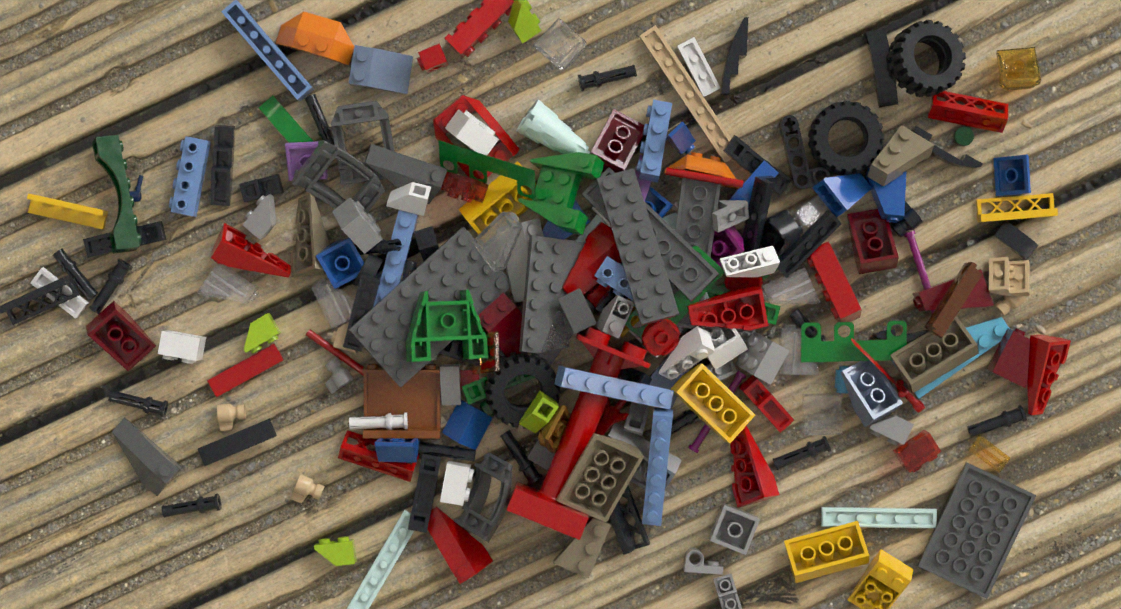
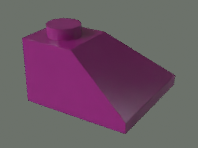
M735 226L721 232L714 230L711 259L723 269L720 258L741 254L744 251L743 237Z

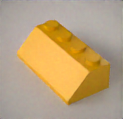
M518 161L514 163L516 165L522 166ZM500 175L458 210L483 241L487 243L498 234V227L509 225L528 209L518 201L519 198L531 201L532 199L518 194L517 180ZM521 186V191L524 194H532V190L528 186Z
M702 363L682 375L670 389L723 441L731 443L755 416Z
M858 521L784 541L795 583L869 563V553Z

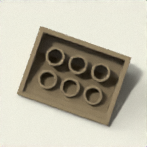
M593 433L556 501L607 522L644 456L639 448L631 444Z

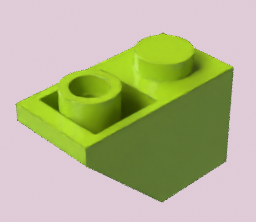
M514 0L508 23L523 44L542 31L538 25L541 22L535 13L531 14L530 10L532 7L527 0Z
M270 313L250 323L244 346L245 353L251 351L253 354L262 349L261 345L268 342L270 344L279 339L277 335L281 332Z
M539 391L519 421V424L533 433L538 432L549 423L559 408L556 400Z
M349 536L338 537V541H330L329 538L318 540L319 543L314 545V549L335 566L350 565L357 562L354 539H349Z

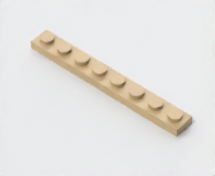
M653 26L639 37L722 161L727 163L732 158L723 150L732 138L657 26Z

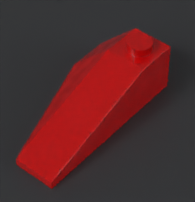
M600 222L587 235L586 243L579 252L578 259L562 286L566 294L580 288L584 295L598 283L596 282L598 278L595 277V274L607 256L619 264L622 263L611 227L605 223Z
M224 223L213 246L211 259L217 264L289 278L291 265L273 253L267 254L261 248L262 245L257 242L255 244L245 239L246 234Z
M756 285L736 289L687 305L691 325L754 330L768 326L763 291Z
M1042 334L1030 335L1027 381L1029 415L1043 414L1052 393L1050 387L1054 381L1058 380L1059 375L1056 373L1060 364L1064 365L1067 359L1071 340Z
M746 425L730 443V451L733 454L734 465H731V472H734L735 482L732 483V490L737 508L766 501L780 495L775 477Z
M437 506L431 510L428 531L460 584L493 562V559L481 542L477 541Z

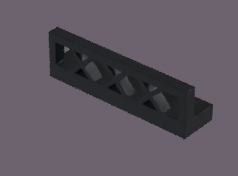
M774 176L755 177L748 207L749 219L745 221L742 234L743 252L760 249L776 178Z
M827 210L789 250L778 258L780 264L777 269L788 278L842 223L830 210Z
M361 273L343 344L344 348L360 352L364 348L348 329L374 307L382 277L380 273H376L375 276Z
M69 274L1 305L0 314L6 312L12 325H15L79 296L80 293ZM69 284L73 292L72 295L67 296L61 293L64 285ZM47 293L56 295L54 303L45 301ZM31 300L40 302L38 310L35 311L28 308ZM17 307L23 310L21 318L16 319L12 311L13 308Z
M629 485L621 496L628 500V507L622 506L619 500L609 517L623 555L650 545ZM628 514L635 518L634 526L628 523ZM635 532L641 535L642 543L636 544L633 537Z

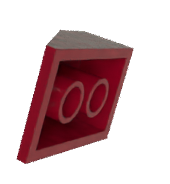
M613 109L590 154L597 155L605 162L602 172H605L609 167L615 173L625 171L643 136V124Z
M878 209L847 214L858 273L865 274L896 268L899 256L890 224L887 220L881 219Z
M503 292L479 314V318L486 337H492V335L495 337L497 335V349L507 358L511 356L510 353L512 352L521 354L519 346L522 314Z
M115 301L109 304L86 325L87 335L127 371L131 370L156 347V344Z

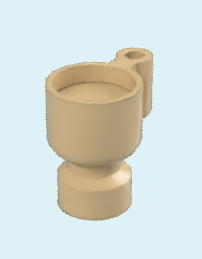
M1003 295L1004 299L999 300L994 305L1005 316L1010 312V308H1018L1026 301V298L1024 296Z
M230 403L217 405L220 432L232 431L235 418L239 420L246 419L245 404H240L236 407Z
M301 474L294 488L291 500L302 503L308 495H312L314 499L319 500L325 486L314 484L311 478Z

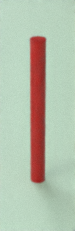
M669 167L666 169V175L739 188L743 187L744 180Z
M311 329L308 330L306 333L307 337L364 376L362 373L364 367L338 348L333 347L331 343Z

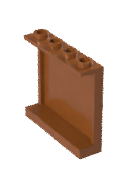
M367 364V367L362 369L364 374V417L386 416L388 413H391V415H403L405 412H407L408 430L404 428H392V430H386V428L363 429V438L440 439V367H436V364H426L402 387H399L385 370L379 367V364Z

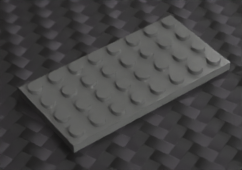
M463 226L348 330L399 387H402L429 362L406 361V339L419 292L428 291V301L439 302L461 301L460 290H469L476 313L479 315L503 292L505 293L510 288L509 278ZM452 340L430 341L431 359Z

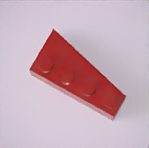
M483 0L480 4L481 7L475 8L468 15L466 22H460L455 27L452 36L448 34L444 38L446 43L461 58L464 56L468 58L475 51L474 46L478 42L482 44L489 36L487 33L492 28L494 30L497 29L505 15H510L514 0Z
M829 241L825 242L806 261L809 267H813L816 273L814 274L815 280L818 285L821 284L822 294L826 302H829L834 319L837 322H851L860 318L862 309Z

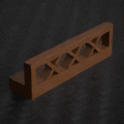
M974 262L964 263L925 325L926 329L939 338L944 336L983 274L976 269L977 264Z

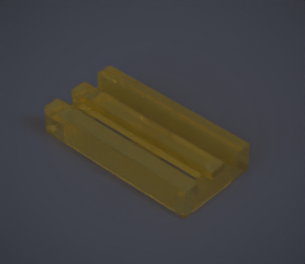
M978 435L972 446L968 448V451L998 473L1001 472L1010 460L1008 455L981 435ZM980 441L985 443L987 446H989L991 449H993L995 452H997L1005 459L1001 461L999 458H997L995 455H993L991 452H989L987 449L979 444ZM977 447L999 463L1000 466L997 467L974 449Z

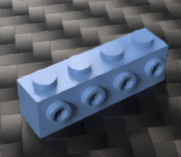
M653 100L652 106L648 105L646 117L650 118L649 123H645L643 135H646V140L641 142L640 153H643L642 160H638L636 170L640 172L639 179L658 182L672 103Z
M185 136V140H182L180 145L182 157L178 159L176 170H179L178 177L174 178L173 181L174 197L171 196L169 201L171 212L197 217L211 146L210 141Z
M607 256L595 274V277L598 278L596 282L604 287H607V285L614 288L613 293L621 297L625 295L631 299L630 301L634 302L623 266Z

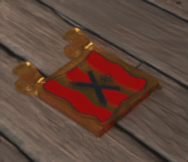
M498 332L486 334L488 358H480V366L472 367V375H484L485 373L499 371Z

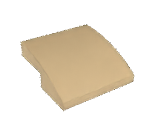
M1009 257L989 258V292L1005 296H1030L1029 260L1009 261Z

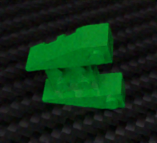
M582 152L531 159L530 162L538 169H541L535 188V198L532 201L519 198L518 201L563 231L583 235L588 217L580 210L573 209L582 177L593 180L600 178L605 162L597 155Z
M460 290L461 301L429 302L428 291L419 292L406 339L407 362L431 361L430 341L462 340L463 359L488 358L487 337L485 332H483L480 324L481 321L476 313L469 290Z

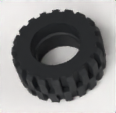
M932 20L919 21L902 30L894 38L889 47L892 51L888 53L887 57L891 61L888 64V68L893 71L891 75L893 80L897 79L899 82L897 85L901 89L905 87L906 93L910 95L915 93L916 97H931L951 88L961 78V71L965 69L966 65L963 63V60L966 59V53L962 52L964 45L958 41V34H953L951 32L952 28L948 25L943 27L942 22L936 21L933 23ZM917 43H925L936 52L939 59V68L936 75H929L917 66L914 59V49Z
M836 102L826 107L813 120L808 133V145L811 148L813 159L815 158L818 161L817 164L820 167H824L830 173L833 172L836 175L856 174L869 168L884 146L882 145L884 140V134H882L883 126L877 120L879 117L876 113L873 114L868 106L864 107L859 102ZM842 120L856 123L863 132V145L852 156L836 154L828 142V134L831 127Z
M512 352L510 353L511 356L507 358L504 355L500 358L501 362H499L498 367L496 366L492 371H488L486 376L485 395L490 409L497 419H501L502 423L506 425L510 423L514 428L519 427V421L533 400L527 404L516 405L506 399L504 390L512 378L523 374L534 376L539 381V391L559 403L560 397L558 393H560V386L554 384L556 374L551 365L543 357L539 358L535 353L529 355L527 352H521V354Z

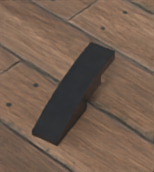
M744 17L728 51L722 75L720 95L730 94V76L738 75L739 57L745 58L747 56L749 17Z
M215 125L213 166L211 167V205L230 206L235 126Z
M162 221L136 226L137 233L141 236V245L139 246L167 240ZM111 232L83 239L87 258L112 253L109 237Z
M269 418L198 448V452L204 466H207L274 438L277 434Z

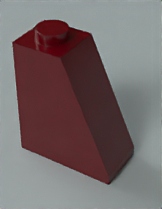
M1007 328L987 369L1026 388L1030 339L1024 336L1026 332L1015 328L1014 331Z

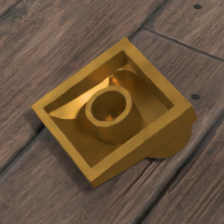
M562 405L557 409L549 423L545 425L538 436L539 444L554 454L570 418L566 406Z

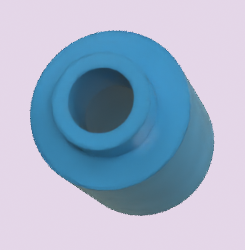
M839 366V369H835L836 393L848 394L841 372L850 366Z

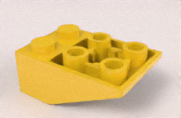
M881 549L867 567L849 596L848 601L861 609H889L911 582L913 569Z

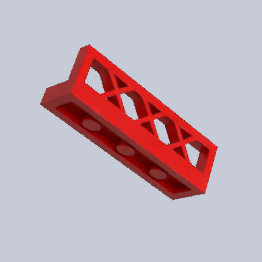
M943 91L932 96L928 118L1003 133L1008 121V104ZM937 97H942L946 101L937 100ZM956 101H962L965 105H959ZM975 105H981L984 109H979ZM994 108L1003 110V113L996 112Z
M347 430L340 447L338 459L411 482L417 463L379 462L376 450L370 451L366 448L370 444L375 446L377 440L363 438V435ZM348 438L356 439L359 444H348Z

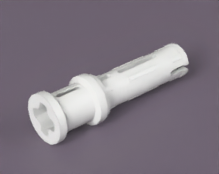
M405 412L403 415H391V413H388L386 416L349 417L350 430L386 428V430L404 428L408 430L407 412Z

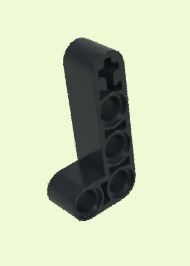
M792 115L782 118L779 128L793 186L796 189H806L815 186L820 182L815 176L818 171H822L825 178L830 177L829 171L824 167L809 170L797 118ZM787 120L793 122V126L790 129L791 133L795 131L796 134L786 136L790 132L789 128L784 126ZM790 138L797 140L798 145L796 148H791L788 145ZM794 157L801 158L802 165L800 167L793 165L792 160ZM799 175H802L806 178V184L804 186H800L797 183V177Z

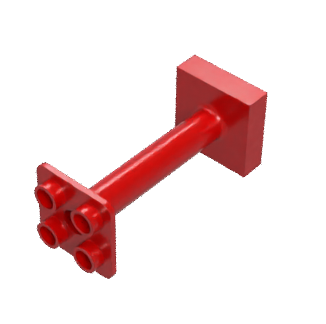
M588 327L585 336L579 333L576 335V339L583 343L594 358L588 372L617 378L621 369L640 366L650 368L651 364L644 360L647 350L627 341L623 342L621 350L607 345L611 336L592 327ZM580 391L541 489L538 490L516 481L507 505V511L580 540L588 521V514L556 501V498L593 433H595L609 397Z

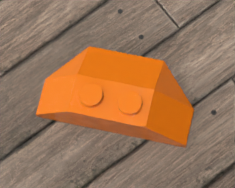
M302 12L282 24L276 40L277 45L350 66L354 52V45L341 22L308 12Z
M691 152V155L687 154L669 166V168L736 179L727 164L721 162V158L710 156V159L702 158L703 154ZM721 185L722 187L732 188L736 190L739 189V187Z

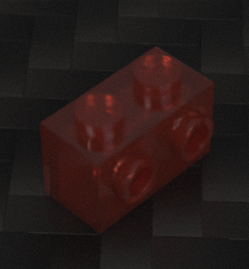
M446 172L441 190L448 192V197L457 200L458 197H461L462 201L472 203V201L483 203L489 185L473 178Z
M922 430L906 441L904 445L902 444L894 449L893 452L903 468L911 473L921 469L922 465L927 461L930 462L938 457L937 454L941 450L931 434L926 430Z

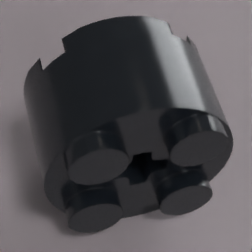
M787 210L779 211L766 218L761 245L763 248L773 246L777 256H780L798 241L803 234V229Z

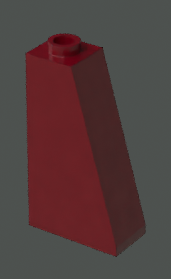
M983 274L961 309L994 305ZM955 278L913 293L914 306L919 311H934Z

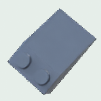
M355 45L349 84L408 94L413 56Z
M860 361L841 372L854 411L864 427L893 413L903 404L886 376L871 361Z

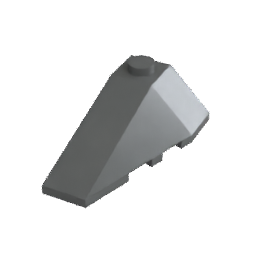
M372 144L369 146L365 163L389 180L397 188L411 182L430 186L431 190L427 204L431 203L441 189L447 172L445 168Z
M125 417L112 431L142 484L156 496L164 490L183 468Z

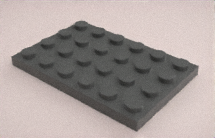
M966 462L917 566L987 599L1036 495Z

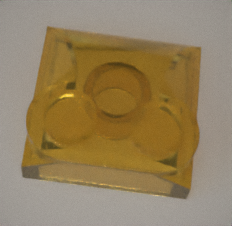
M1035 47L996 51L1000 75L999 85L1003 89H1031L1040 85L1041 76Z

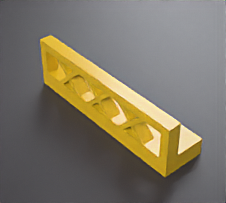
M28 193L27 199L30 200L28 213L105 229L108 215L106 210Z
M1053 193L976 199L978 222L1058 216V208H1054ZM1041 198L1049 199V209H1041L1037 205ZM1024 199L1032 204L1027 211H1023L1017 206ZM1003 201H1008L1013 206L1009 212H1003L999 208ZM988 202L994 207L989 214H982L981 203Z

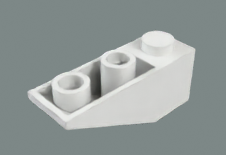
M773 246L720 258L726 277H760L774 273L780 264Z
M697 326L683 335L677 347L659 370V374L673 380L713 353L715 349L710 332Z

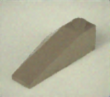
M308 194L298 199L296 214L298 230L297 235L294 234L293 241H296L295 252H291L292 277L326 274L316 255L329 246L330 243L314 195Z

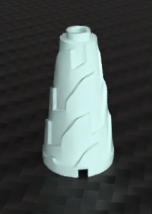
M538 99L528 110V114L522 119L516 132L532 141L541 143L561 154L576 152L590 154L586 143Z

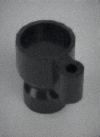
M905 201L904 217L900 222L894 223L891 227L901 238L906 234L907 230L916 229L923 221Z

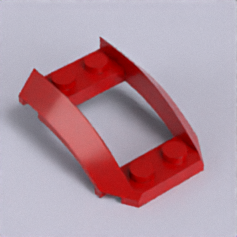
M461 95L433 118L435 138L454 145L446 136L449 131L445 127L458 109L463 113L465 111L469 113L476 111L485 123L495 131V135L500 140L494 145L487 156L508 161L512 156L515 157L520 150L479 100ZM457 161L460 168L470 178L469 165ZM478 170L473 171L475 178L480 180L484 178L482 172ZM487 171L488 177L492 174V172ZM470 178V180L475 184V186L481 184V182L474 181Z

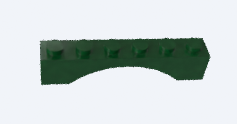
M119 135L95 137L92 141L95 161L110 176L118 198L117 219L109 235L112 253L136 251L140 247L139 245H141V236L136 230L138 220L137 216L133 214L132 209L134 207V199L129 193L131 184L125 172L127 170V162L122 156L124 150L123 142L119 140Z

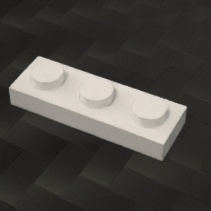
M695 37L678 45L677 48L703 97L721 89Z
M43 267L31 281V284L38 289L58 280V278ZM67 285L63 286L62 294L67 296L73 294L70 287ZM52 293L46 294L48 298L55 301L56 295ZM79 295L59 304V306L76 319L89 302Z

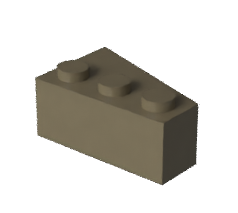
M901 125L871 164L867 177L885 186L901 176L906 170L914 168L917 163L928 159L931 156L934 144Z
M591 517L586 523L580 540L573 538L553 560V563L589 578L610 530L611 523Z

